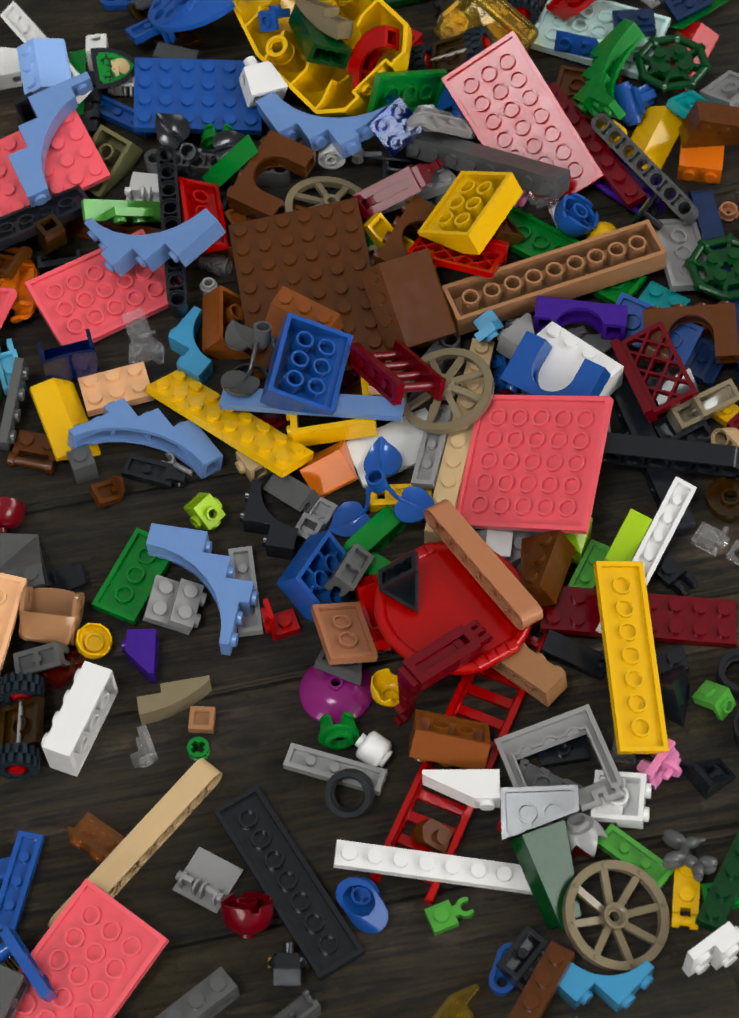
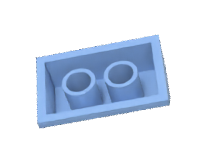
M32 38L17 47L24 95L29 92L36 94L72 78L64 39Z

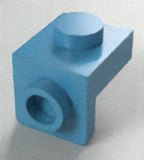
M492 309L486 311L473 322L479 330L474 334L478 342L492 341L499 336L498 331L504 328Z

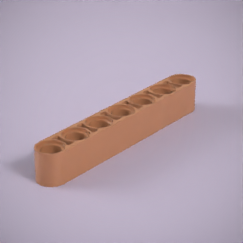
M444 499L424 509V517L428 525L517 629L523 630L543 618V611L538 602L449 500Z

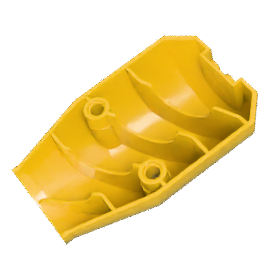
M232 0L235 4L233 10L256 56L262 62H271L288 87L317 116L342 118L366 114L376 73L408 70L412 47L411 28L383 0H321L340 7L339 16L354 21L352 38L343 39L352 51L358 40L374 27L387 25L400 29L399 50L384 54L377 62L375 69L353 90V76L347 74L348 63L345 69L306 61L289 25L290 17L278 19L279 30L260 31L258 11L269 10L268 6L281 5V9L290 8L291 15L296 4L295 0Z

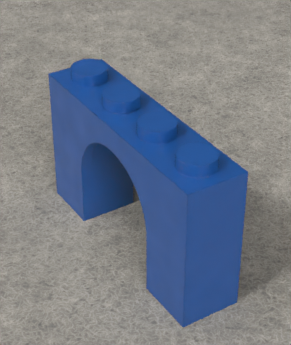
M526 331L500 377V380L505 384L504 388L513 394L520 392L524 395L599 396L611 374L605 367L585 358L573 381L567 387L554 392L541 389L538 382L539 371L552 346L546 339Z

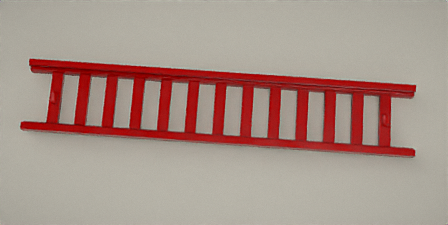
M540 620L533 625L540 627ZM546 633L543 634L541 639L529 634L525 640L526 645L536 649V652H540ZM492 667L478 675L517 689L518 692L514 700L473 685L472 682L477 673L463 675L445 715L453 717L458 715L468 720L487 723L489 728L499 731L497 738L509 734L527 692ZM466 695L508 710L509 712L505 720L503 721L462 705ZM491 741L490 754L487 758L485 769H493L499 756L494 741ZM422 762L384 846L396 847L398 844L411 850L433 852L425 846L414 842L410 836L403 834L407 822L416 825L420 821L431 819L413 812L419 800L461 817L456 828L443 824L453 831L446 854L454 855L475 808L468 805L463 806L423 790L422 770L437 769L433 768L435 762ZM371 873L370 879L374 883L379 884L383 874ZM421 880L431 884L423 902L427 905L433 904L442 882Z

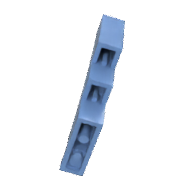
M87 72L28 97L36 118L18 126L26 148L12 153L8 157L31 207L43 205L52 199L45 175L48 148L62 122L79 107L76 97L85 95L93 90V85Z

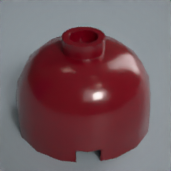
M0 497V533H7V530L15 529L22 523L25 515V501L19 504V499Z
M244 891V896L235 897V893L224 896L221 899V914L225 926L232 932L240 934L242 938L255 937V934L265 930L272 920L273 899L270 900V895L256 891Z

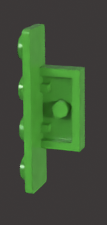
M83 199L81 201L84 221L91 217L96 222H114V224L133 223L134 225H141L145 223H161L159 201Z

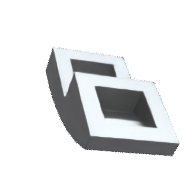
M320 497L308 513L304 512L295 526V528L299 529V536L307 540L310 535L323 532L339 508L338 505Z

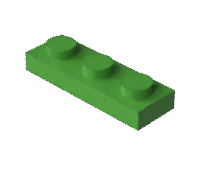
M612 823L605 830L608 838L603 839L600 837L598 839L597 847L614 860L625 861L641 868L654 879L660 889L674 874L675 869L664 868L662 866V859Z

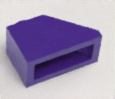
M127 629L126 638L122 639V653H126L128 662L151 684H157L159 638L156 629Z

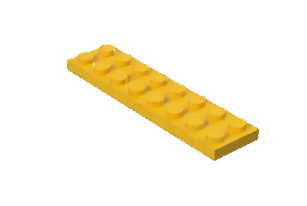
M175 370L146 386V394L281 478L313 460V451L298 442H293L292 438H288L286 434L250 412L220 410L219 402L221 395L201 382L186 376L183 371Z
M596 561L593 564L617 754L666 753L669 751L643 561Z

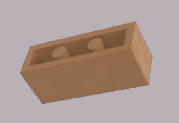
M525 642L519 649V652L492 666L494 670L547 707L567 688L565 671L560 666H554L548 662L540 652L535 653L529 649Z

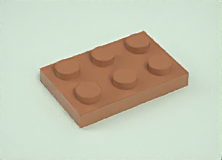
M359 602L312 604L311 613L329 665L377 661L378 653Z

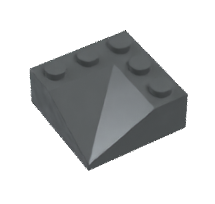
M0 533V573L27 578V585L33 586V589L47 588L42 570L44 563L38 534Z

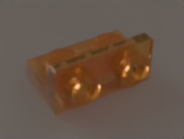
M87 812L74 828L71 826L67 828L70 838L69 842L79 850L81 848L89 852L88 855L99 864L125 838L90 812Z

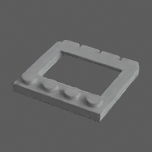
M589 704L494 739L512 786L527 787L516 760L587 734L606 779L578 789L581 812L600 806V796H603L605 803L623 797L621 788H624V783ZM571 815L566 816V817H564V818H561V819H559V820H557V821H561V820H564V819H566V818H569ZM553 822L537 827L535 829L537 830L542 827L548 826L550 824H553Z

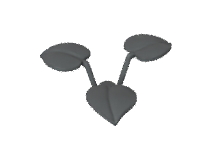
M233 319L229 323L225 332V344L236 351H243L249 348L253 349L247 373L232 370L223 374L221 386L224 391L236 396H248L259 389L260 380L250 375L252 374L257 349H265L270 343H272L273 349L275 348L276 337L271 336L272 325L269 322L257 321L254 323L253 328L241 325Z

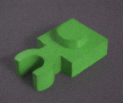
M468 897L460 898L454 906H451L449 900L424 909L434 936L459 927L457 919L467 920L474 916L473 909L469 911L461 909L463 905L468 904Z

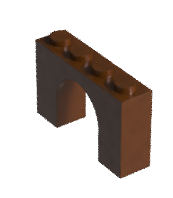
M270 130L266 136L261 138L257 149L258 152L248 161L245 169H241L238 173L235 184L228 188L226 193L228 206L253 219L284 213L283 200L261 190L255 184L261 173L271 168H283L306 178L316 164L315 150Z
M416 194L411 201L406 200L401 209V212H403L402 216H396L391 226L394 228L393 231H387L382 240L384 246L382 248L378 246L372 257L375 259L373 266L406 255L407 249L403 245L402 237L409 233H417L436 205Z
M720 301L711 305L706 303H696L693 306L675 304L669 308L650 306L647 309H643L644 329L662 321L670 337L673 330L682 324H701L713 336L715 364L739 362L735 303ZM659 330L653 333L649 340L659 342L663 334L662 331ZM647 344L645 354L653 356L657 347ZM662 348L658 357L668 360V349ZM646 360V369H648L650 360ZM656 362L654 368H664L666 364Z

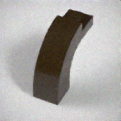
M54 213L34 223L37 235L31 238L35 247L42 254L48 255L67 245L64 225Z

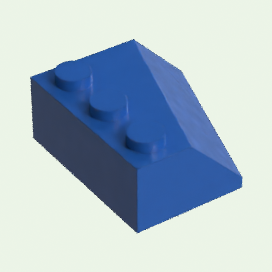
M329 530L310 535L276 583L304 618L314 622L311 613L312 604L343 603L345 596H338L341 589L337 586H334L329 591L324 588L325 583L346 553Z

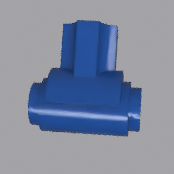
M629 81L615 85L614 98L626 113L622 118L623 124L629 127L642 122L641 117L646 112L645 108L655 104L654 99L657 97L655 89L650 88L648 84L640 87L632 86V84H629Z

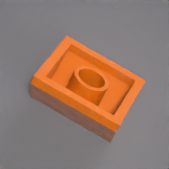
M344 440L318 452L313 456V460L299 469L308 486L321 497L358 480L347 443Z

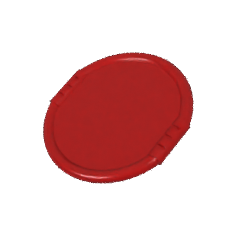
M429 541L414 549L418 552L419 562L418 613L379 591V583L377 584L374 595V614L378 628L386 642L404 659H407L461 624L465 626L473 620H477L480 623L479 627L483 626L486 629L485 634L489 633L493 637L488 644L481 647L479 656L449 675L480 674L516 654L527 639L532 627L530 625L523 630L517 629L443 541ZM494 552L520 582V572L504 557Z

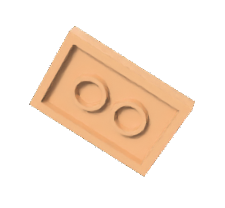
M144 361L78 378L88 417L103 414L104 406L122 398L132 406L155 400L146 394V386L150 384Z

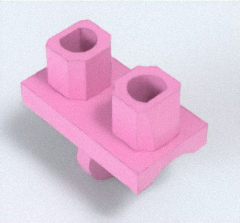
M669 738L668 752L650 754L651 757H654L652 762L643 759L636 767L638 773L647 774V782L652 783V788L655 790L663 779L669 780L671 776L679 778L683 773L679 766L682 761L679 758L680 754L674 747L676 743Z

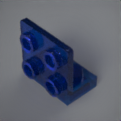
M390 93L385 97L389 105L368 122L367 125L391 156H395L423 130L421 126H417L414 129L408 126L406 121L413 115L412 111L401 96Z

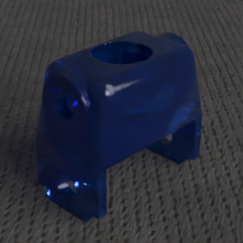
M85 329L87 340L43 350L41 341H37L47 379L55 377L74 383L78 382L80 377L97 373L99 370L98 360L89 329Z

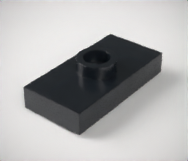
M585 735L537 753L540 768L590 761V753Z

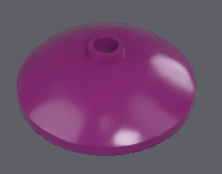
M313 665L304 674L300 683L299 694L301 704L305 712L317 722H319L323 715L329 713L333 725L341 724V717L344 711L352 713L355 716V722L368 711L373 700L370 693V675L362 667V679L359 686L314 668ZM333 682L340 683L338 686L331 685Z

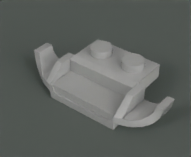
M418 105L414 111L415 113L406 121L411 129L421 126L425 132H441L455 135L463 140L471 139L475 143L478 140L468 121L454 117L451 112Z

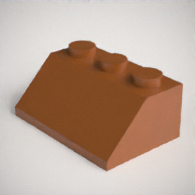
M221 285L203 296L202 352L218 360L251 359L249 348L243 351H236L225 344V332L232 319L241 325H246L240 295Z
M285 286L281 287L271 302L266 317V322L272 325L271 336H275V340H277L280 325L288 312L340 331L344 327L339 313Z
M415 709L409 742V757H413L419 762H437L444 767L456 766L463 769H485L491 746L489 724Z

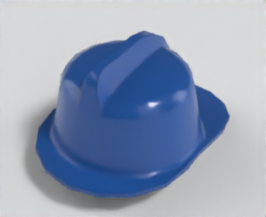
M358 876L349 877L338 884L336 899L352 923L365 933L375 934L381 932L386 927L389 918L386 905L379 896L377 885L371 879Z

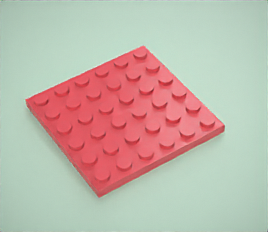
M493 395L492 401L485 413L474 422L456 509L473 529L531 532L561 530L562 533L588 534L614 400L611 396Z

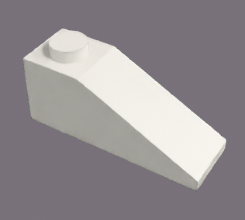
M499 769L422 770L424 786L473 808H480L484 811L500 808Z

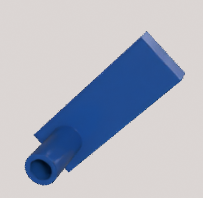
M8 927L0 932V936L3 939V942L0 944V964L13 955L39 997L47 1002L56 998L58 995L17 932Z

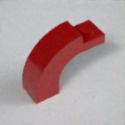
M387 25L377 26L367 31L358 40L353 48L347 68V74L353 76L352 90L375 69L377 62L384 54L399 50L400 29Z
M376 574L360 579L355 587V593L376 650L388 651L392 647L382 636L374 614V595L378 584V577Z

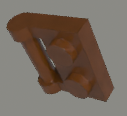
M9 246L6 250L0 251V277L12 279L23 262L32 257V248L28 246Z
M21 429L13 449L7 457L8 466L16 467L18 465L43 470L46 474L51 475L54 473L58 463L46 434ZM20 455H26V456H31V457L46 459L47 461L45 462V461H40V460H35V459L20 457Z

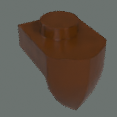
M115 475L111 479L90 485L89 492L99 509L122 501L125 494V483L122 477Z
M426 819L420 821L411 829L410 836L414 842L425 846L431 851L446 854L453 831L435 819Z

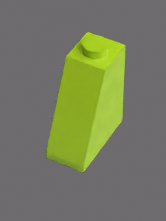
M631 508L603 561H631L653 519Z

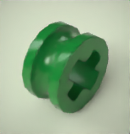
M194 737L190 739L187 744V752L190 759L196 762L200 758L206 760L209 757L210 747L205 738ZM197 746L201 748L203 746V752H195L194 747Z

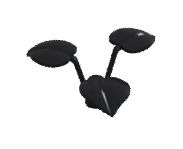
M157 113L155 118L156 134L161 145H169L174 149L180 146L179 155L182 159L186 160L185 164L189 172L178 171L179 177L204 182L200 175H192L191 162L197 161L200 153H216V159L219 161L245 137V135L232 130L220 131L212 139L215 149H202L184 141L189 137L191 128L189 121L182 115Z

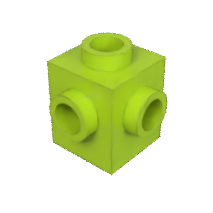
M199 492L183 507L191 517L189 519L191 524L197 529L213 530L221 524V519L226 515L222 510L221 502L210 493Z

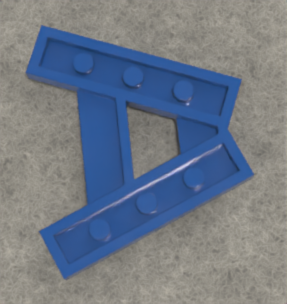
M18 831L11 857L0 859V883H2L0 889V932L7 927L16 932L18 930L44 844V835Z

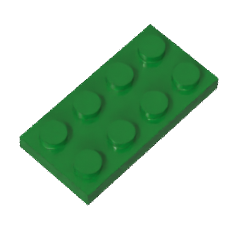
M445 69L376 73L366 112H373L387 105L392 109L393 114L413 113L418 105H435V108H437L440 95L445 88L441 78L449 72Z
M139 528L135 529L91 604L92 609L135 626L147 606L155 576L160 575L164 577L172 563L168 560L148 555L146 541L149 532Z

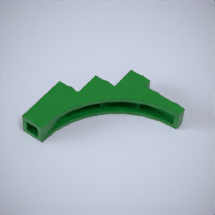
M624 18L589 53L594 59L592 61L593 64L581 75L585 80V86L573 97L577 103L576 108L583 115L588 114L594 117L597 113L603 112L607 117H614L618 120H621L626 115L614 98V86L624 63L645 38V35L634 21Z

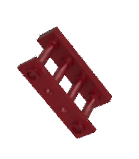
M399 339L394 341L393 351L370 352L359 342L351 343L347 364L392 405H401L404 393L426 391L436 401L442 400L445 379ZM400 370L403 371V372H397V373H393V372H392V371H400ZM403 381H415V382H413V383H405V382H403Z

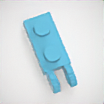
M11 338L6 339L9 351L1 353L0 348V379L5 395L8 393L14 359L18 357ZM24 380L23 388L27 390L26 383Z

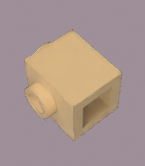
M236 451V468L240 474H245L251 483L253 480H259L272 473L243 453Z

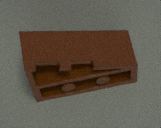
M696 100L679 127L682 148L739 145V107Z
M561 530L522 538L520 583L538 602L540 607L556 604L576 550Z

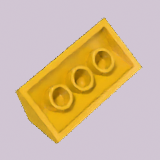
M648 106L643 114L642 122L638 123L630 139L662 170L680 136L679 127L684 119L673 114L672 110L666 106ZM635 150L630 151L627 157L632 156ZM645 164L642 169L646 170L648 164Z
M53 377L31 386L29 391L56 461L68 460L66 452L71 451V448L68 446L69 429L88 422V418L74 383ZM98 444L89 445L93 456L101 454Z

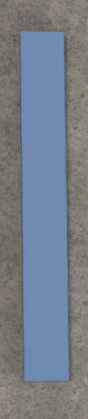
M259 388L255 393L248 396L232 395L223 389L219 407L220 410L402 422L406 402L405 398H402L401 405H392L383 396L339 394L334 414L323 415L280 410L260 403L263 389Z

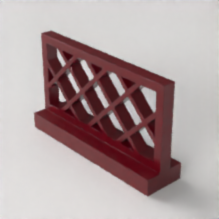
M662 321L622 341H619L618 338L610 341L619 363L624 366L623 371L649 423L658 420L657 415L699 395ZM659 330L662 331L663 334L659 342L649 340L653 333ZM635 342L642 343L639 352L630 351L628 346ZM647 344L657 347L653 356L643 354ZM662 348L671 350L668 360L658 357ZM641 358L651 361L647 370L638 368ZM656 362L666 364L662 374L652 372ZM670 366L680 368L677 377L667 375ZM650 376L660 378L656 388L646 385ZM664 380L674 382L671 392L661 389ZM679 384L688 385L691 389L684 394L676 393ZM658 394L668 396L666 403L658 407L656 406L655 401Z

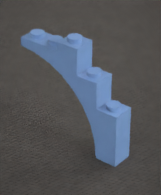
M274 91L256 100L258 112L270 130L294 141L301 137L307 146L315 150V152L332 143L343 159L361 151V142L395 125L393 111L389 105L358 116L334 118L311 115L297 110L284 102Z
M206 208L176 227L145 235H128L114 232L101 226L91 217L84 222L89 229L87 232L89 237L94 242L98 240L101 242L98 246L102 249L100 254L106 260L103 264L111 273L116 271L120 277L125 275L137 263L143 268L148 266L154 272L169 258L175 263L180 261L187 267L226 233L220 222Z
M124 398L108 403L104 406L102 416H96L88 422L76 425L69 429L68 446L71 450L85 445L89 446L106 442L142 444L166 453H172L174 457L188 465L201 479L220 471L222 467V453L198 425L187 420L172 426L158 408L138 416Z
M151 523L146 541L148 555L168 560L185 568L196 576L209 590L218 606L221 617L220 651L222 655L231 656L233 647H237L239 633H236L238 625L242 626L244 613L251 614L252 607L256 606L258 602L259 592L255 591L254 582L234 579L235 566H232L231 556L211 553L212 541H209L208 531Z

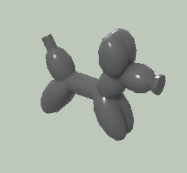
M673 829L663 831L662 840L670 848L677 850L671 851L664 856L662 863L664 868L677 869L685 865L688 868H692V875L697 882L702 881L704 874L710 875L716 872L718 861L715 857L705 855L698 859L696 856L689 854L690 849H695L700 843L706 842L704 837L689 836L685 838L684 835Z

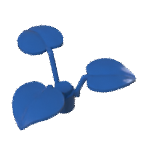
M380 436L371 446L364 460L365 479L368 487L365 488V507L363 508L360 503L355 501L343 503L333 515L328 530L332 534L344 538H350L371 519L366 514L369 510L371 492L383 493L385 490H388L398 500L394 507L397 518L404 523L410 524L425 519L424 509L434 505V501L420 487L409 486L403 490L402 496L397 495L390 487L385 475L392 476L398 472L402 465V456L394 446Z

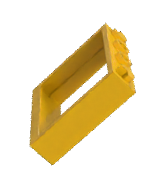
M346 363L345 370L353 369ZM361 377L362 395L374 396L369 395L370 384ZM286 414L287 421H290V425L287 426L288 438H292L293 442H298L305 447L378 435L376 420L352 419L299 428L298 415Z

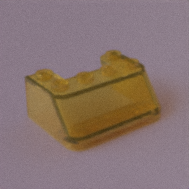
M456 0L442 13L434 30V33L443 40L462 34L467 29L485 25L486 29L490 31L489 34H492V42L494 41V43L514 30L526 51L534 44L539 34L537 27L506 0Z

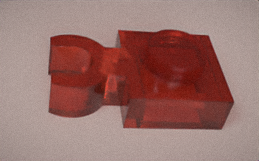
M72 650L66 661L70 662L69 666H59L42 671L41 674L58 690L74 678L76 670L82 667L86 658L83 657L80 660H75L78 658V650Z

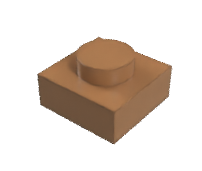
M190 706L189 733L214 734L216 708Z

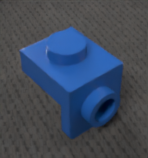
M281 5L268 6L269 10L258 11L260 31L270 32L279 30L278 19L290 17V8L281 9Z

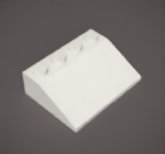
M551 321L537 334V336L546 339L552 346L539 371L538 382L541 389L554 392L567 387L573 381L585 358L605 367L611 374L599 396H610L622 385L623 365L558 324Z

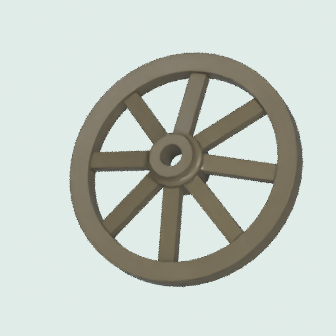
M317 176L307 178L298 182L289 190L285 199L284 213L293 211L292 204L294 200L319 206L340 201L347 193L354 195L362 189L349 181L336 177ZM324 187H332L340 190L335 195L328 194ZM316 188L322 198L302 194V192Z
M462 348L440 349L421 357L425 363L445 379L442 400H447L456 420L434 423L442 400L436 401L435 399L433 400L427 420L425 421L417 417L412 410L432 397L427 392H424L410 403H408V393H404L403 398H405L406 403L403 415L407 421L415 428L432 434L456 432L477 421L489 407L494 394V378L485 360L478 354ZM456 359L447 373L442 374L437 362ZM465 361L474 364L480 369L454 377ZM483 377L485 380L482 395L458 386V384ZM403 381V382H405V383H413V382H415V381ZM458 394L478 403L471 411L462 416L453 397Z
M603 860L593 863L580 871L572 879L563 898L562 917L566 934L577 952L596 967L611 972L631 971L646 960L651 962L661 952L666 943L670 928V915L665 896L654 879L636 865L620 860ZM608 871L624 873L631 877L617 902H613ZM599 873L604 905L581 887L588 877ZM640 883L648 891L654 903L627 910L624 906L637 884ZM576 895L599 913V916L575 920L574 904ZM657 912L658 927L656 936L629 923L628 919ZM610 915L613 916L614 921L610 919ZM601 925L603 928L592 949L584 941L578 928ZM621 929L651 944L650 948L639 958L633 959ZM611 931L624 961L608 959L601 955Z

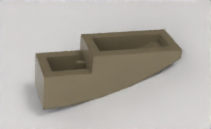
M295 0L300 11L317 29L336 40L352 38L354 21L339 16L340 7L321 0Z
M730 378L670 409L665 416L675 433L678 434L738 402L739 391Z
M209 675L161 683V693L138 696L137 704L141 724L145 725L169 718L200 701L212 691Z

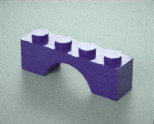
M537 296L533 329L534 332H540L551 321L561 327L571 323H583L593 327L599 333L601 339L614 340L618 338L619 341H622L625 337L628 306Z

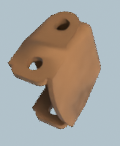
M24 586L21 592L19 608V638L25 641L45 644L58 641L65 645L76 646V633L80 629L84 612V592L76 593L59 588L33 589V586Z

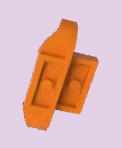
M31 258L23 262L12 279L0 277V287L14 288L18 293L11 307L15 311V316L11 317L10 321L14 324L21 323V321L30 318L35 308H37L24 282L39 276V271Z

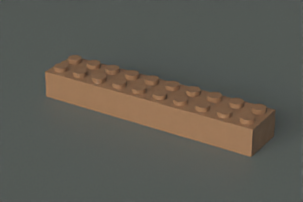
M647 219L499 267L492 279L474 275L443 285L442 289L457 333L463 335L478 330L473 323L474 320L489 309H492L499 320L503 322L535 311L537 296L570 300L665 269L667 251L651 222Z

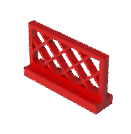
M419 236L406 252V255L428 248L436 266L492 279L500 265L504 266L507 262L509 242L491 238L481 254L474 255L462 254Z

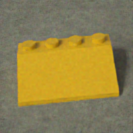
M461 171L417 233L421 237L462 254L480 255L523 191L512 172Z

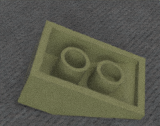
M100 124L92 141L105 163L111 178L87 191L102 198L133 169L143 150L133 142Z

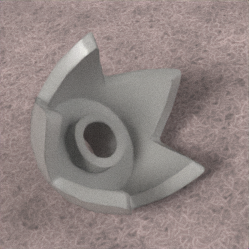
M575 813L565 822L571 852L577 845L594 857L598 836L603 839L608 838L600 823L584 813Z

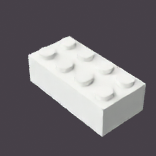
M84 661L82 667L76 670L74 683L71 689L65 692L63 705L60 711H56L54 714L52 727L49 733H45L41 742L50 768L76 777L78 776L119 692L111 669Z

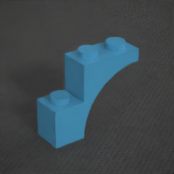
M194 306L182 318V321L171 329L168 339L170 349L181 355L176 364L177 370L183 371L186 376L205 384L214 374L212 360L207 358L196 345V336L202 326V309Z
M646 960L629 972L608 976L588 972L572 962L556 993L574 1010L580 1004L585 1006L595 993L617 1013L622 1007L627 1009L635 1001L636 996L634 994L640 988L644 991L652 983L655 967Z

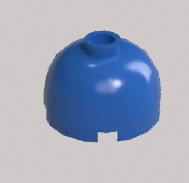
M572 193V195L566 194L559 201L554 211V220L560 231L570 237L578 238L587 235L597 226L599 215L597 212L594 214L591 209L593 204L587 198L578 193Z

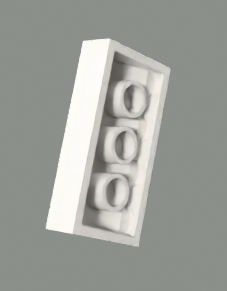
M426 408L413 412L417 417L425 421L427 420L428 411ZM404 416L402 417V422L392 421L377 428V436L347 441L357 478L363 488L368 486L365 479L364 460L369 449L380 436L400 452L402 465L397 472L399 473L415 466L424 431L412 426Z

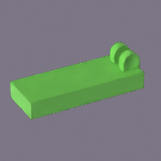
M591 539L568 586L594 589L596 584L593 564L596 561L604 560L610 546Z

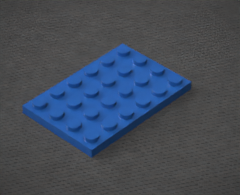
M135 57L134 132L156 133V114L163 113L179 114L185 117L190 124V134H204L203 127L209 123H213L216 133L223 131V125L227 123L233 127V131L243 135H261V115L258 112L257 106L247 107L239 82L242 69L245 67L243 60Z

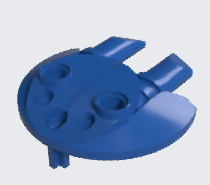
M153 0L148 11V19L152 27L161 32L164 42L172 44L176 40L174 32L192 30L207 25L226 15L235 8V4L232 0Z

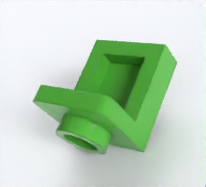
M705 680L692 696L695 704L714 710L717 718L721 721L736 706V701L729 687L709 680Z

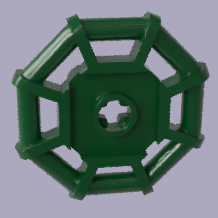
M679 32L675 35L651 36L639 52L633 55V61L636 63L638 80L641 83L645 82L661 90L665 94L668 91L692 90L696 88V84L702 77L711 71V64L708 62L705 52L706 46L703 43H697L682 36ZM672 43H674V45H672V46H665V47H661V46H660V45H665V44H672ZM652 49L654 50L651 57L646 56ZM698 56L700 64L694 63L693 58ZM645 65H649L651 70L647 71ZM696 72L692 77L688 76L689 73Z
M728 233L725 236L706 240L702 238L698 241L697 247L684 263L693 281V289L695 291L704 292L721 301L739 298V289L728 291L739 288V238L732 236V233ZM725 244H726V248L718 249V250H714V251L711 249V247H716V246H721V245H725ZM702 253H704L707 256L706 260L704 262H698ZM726 266L730 267L731 269L730 272H727L726 269L721 268ZM698 271H703L704 279H701ZM716 284L719 286V289H716L712 286Z

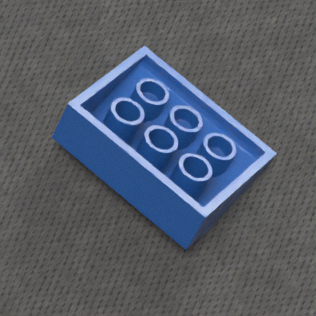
M288 312L280 325L260 403L286 411L333 415L353 335Z

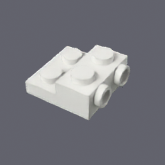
M595 770L594 783L606 779L603 770ZM618 771L624 783V788H621L623 797L605 803L603 796H600L601 805L591 809V817L597 822L617 823V827L643 829L644 822H649L650 807H645L646 798L651 799L652 783H647L646 773Z
M728 921L690 949L686 954L682 967L688 977L694 973L700 975L708 969L710 964L715 970L722 966L727 968L732 965L738 958L736 955L739 952V927H734Z

